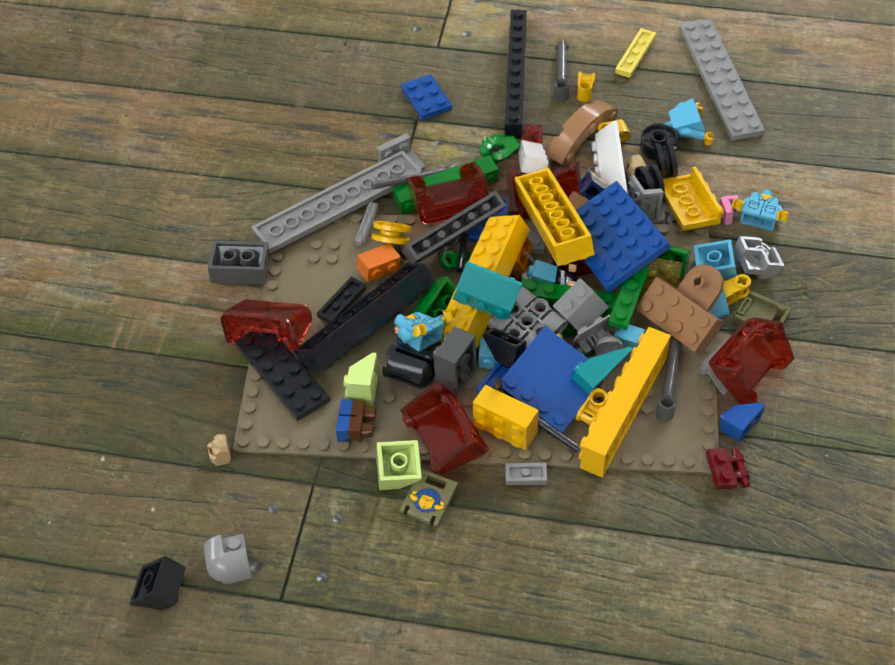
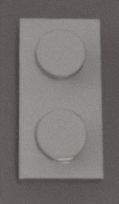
M527 221V226L530 229L527 238L532 244L531 254H544V241L533 221Z
M505 463L506 485H547L546 463Z

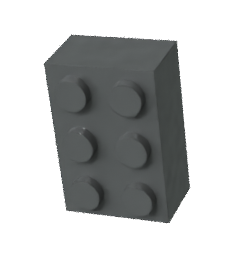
M454 326L450 333H446L440 347L437 346L435 348L433 357L436 390L457 399L476 372L475 335Z

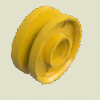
M388 221L373 222V227L381 230V232L372 233L371 238L373 240L392 244L410 243V238L402 234L411 232V226Z

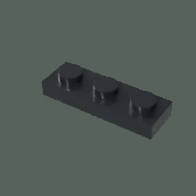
M351 276L317 312V318L329 324L345 312L367 289L366 284Z

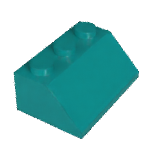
M467 261L453 299L460 304L474 307L480 312L494 315L498 319L508 320L523 283Z

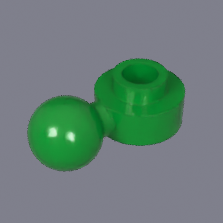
M450 250L442 253L439 256L440 266L445 270L455 268L459 250L456 254ZM467 250L464 263L470 259V254Z

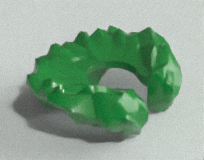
M495 133L493 136L484 137L479 153L482 157L490 155L492 148L500 146L502 150L493 152L491 157L495 164H498L509 158L511 154L517 153L520 142L514 136Z

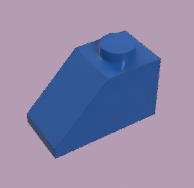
M763 403L733 405L720 416V430L740 442L762 417L765 405Z

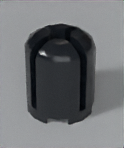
M399 340L397 342L393 341L386 353L389 357L387 367H382L383 376L419 389L427 388L435 377L433 352L425 349L417 351L407 343Z

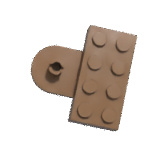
M705 264L692 268L677 289L665 280L656 277L635 309L694 352L703 354L724 324L722 320L709 312L723 291V277L716 268Z

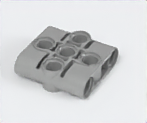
M522 287L512 311L517 313L510 314L508 320L498 319L493 315L487 324L490 329L494 327L510 335L519 336L518 338L527 341V348L544 326L555 334H561L566 329L568 320L552 309L545 299H539L528 289ZM527 322L532 323L531 325H528V326H527V325H524V324L527 323Z

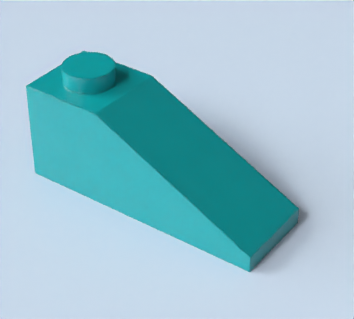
M629 346L589 358L585 363L581 361L573 369L575 373L572 379L590 395L629 356L633 348Z

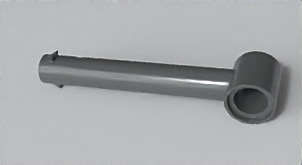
M559 41L555 47L557 49V80L554 82V98L558 101H566L569 98V81L567 80L568 45L565 41Z
M677 339L671 340L669 344L663 391L657 404L656 415L663 421L671 420L674 417L676 408L674 393L680 351L683 350L682 343Z

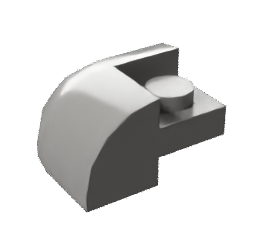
M744 236L738 238L735 244L734 260L736 265H742L745 274L756 275L758 280H762L776 275L784 267L776 248H771L763 243L762 238Z
M243 534L223 539L221 535L212 537L203 545L206 569L209 576L223 584H232L252 579Z

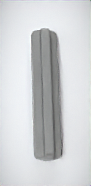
M370 202L368 204L355 238L357 246L365 245L378 210L377 203Z

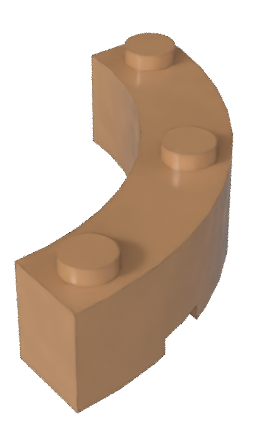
M593 100L592 104L587 103L583 105L562 126L564 130L559 137H554L545 155L560 164L568 166L574 160L575 153L586 138L598 129L600 123L615 121L619 109L602 100Z

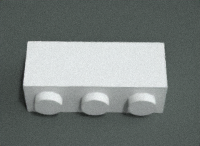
M521 140L518 153L521 172L532 173L547 168V155H545L542 144Z

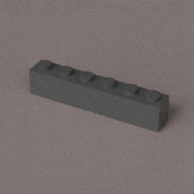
M494 191L408 243L402 252L410 264H418L485 223L489 217H495L501 213L506 204L497 191Z

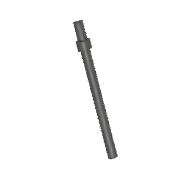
M452 164L441 169L372 182L371 187L374 190L408 183L459 165L454 166Z

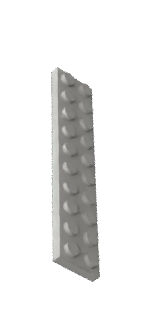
M705 19L680 24L679 30L731 141L764 135L765 129L712 20Z
M402 150L251 226L252 232L260 242L269 243V253L271 254L393 191V188L406 184L403 183L373 190L371 187L372 182L421 173L422 170Z

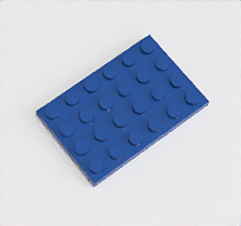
M615 181L576 210L591 234L595 254L584 259V261L608 293L671 248L669 242L618 181Z

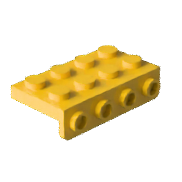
M696 167L691 168V174L663 179L665 186L663 198L682 231L720 224L723 208L716 201V197L710 191L708 183L704 181L702 173Z

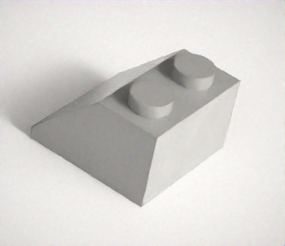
M581 278L553 305L554 309L567 319L577 331L584 326H591L609 308Z

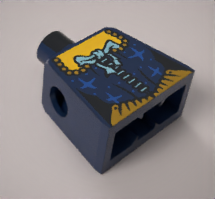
M588 171L578 183L580 194L589 200L609 186L591 171Z

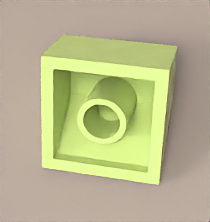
M371 353L350 366L348 375L344 376L345 397L348 400L365 401V407H373L379 379L377 353Z
M418 440L377 442L376 461L379 490L401 489L422 479Z

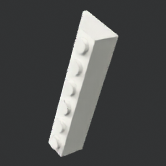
M613 121L596 133L595 141H592V152H595L593 154V164H597L595 175L609 186L618 181L627 192L618 123Z

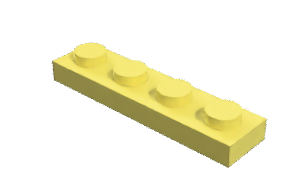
M641 28L615 68V73L631 78L655 40L656 33Z

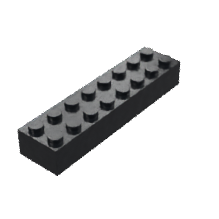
M425 263L406 264L293 350L306 370L326 371L332 366V362L346 356V351L359 346L364 337L373 335L377 327L387 324L391 316L398 315L404 310V306L414 303L418 295L428 292L431 289L430 286L435 283L434 278Z

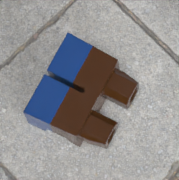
M341 399L336 426L337 441L346 442V439H355L357 442L362 443V437H373L374 424H367L365 420H376V408L365 407V401Z

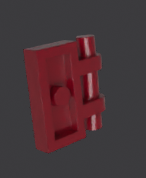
M739 448L731 450L733 456H729L727 449H708L706 451V457L716 489H735L738 486L737 482H741L743 488L750 486V475L745 469V459L743 454L740 453ZM732 465H736L738 472H734Z

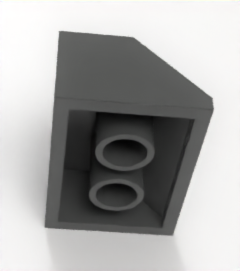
M214 240L208 263L211 283L266 284L269 243Z

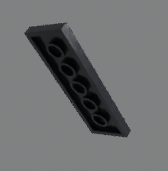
M267 322L234 340L238 350L296 421L330 402L328 394Z

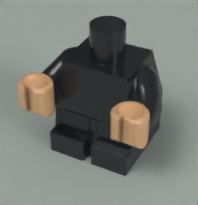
M569 264L567 271L557 268L554 283L573 286L577 282V275L573 273L576 272L577 266Z

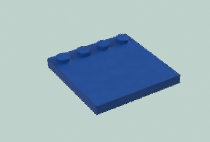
M544 326L503 376V392L539 410L538 417L563 433L589 397V394L572 379L575 373L573 369L581 361L585 363L588 358Z

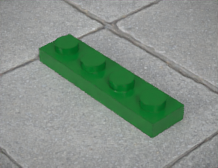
M642 268L623 282L609 318L608 326L623 330L628 329L647 279L649 268Z

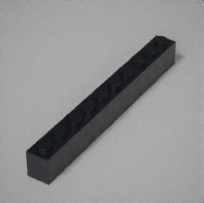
M519 9L511 10L505 110V134L507 136H514L516 139H522L527 10Z

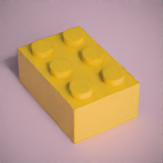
M485 385L473 401V425L479 430H485L493 434L498 439L510 442L516 448L527 450L538 433L539 410Z

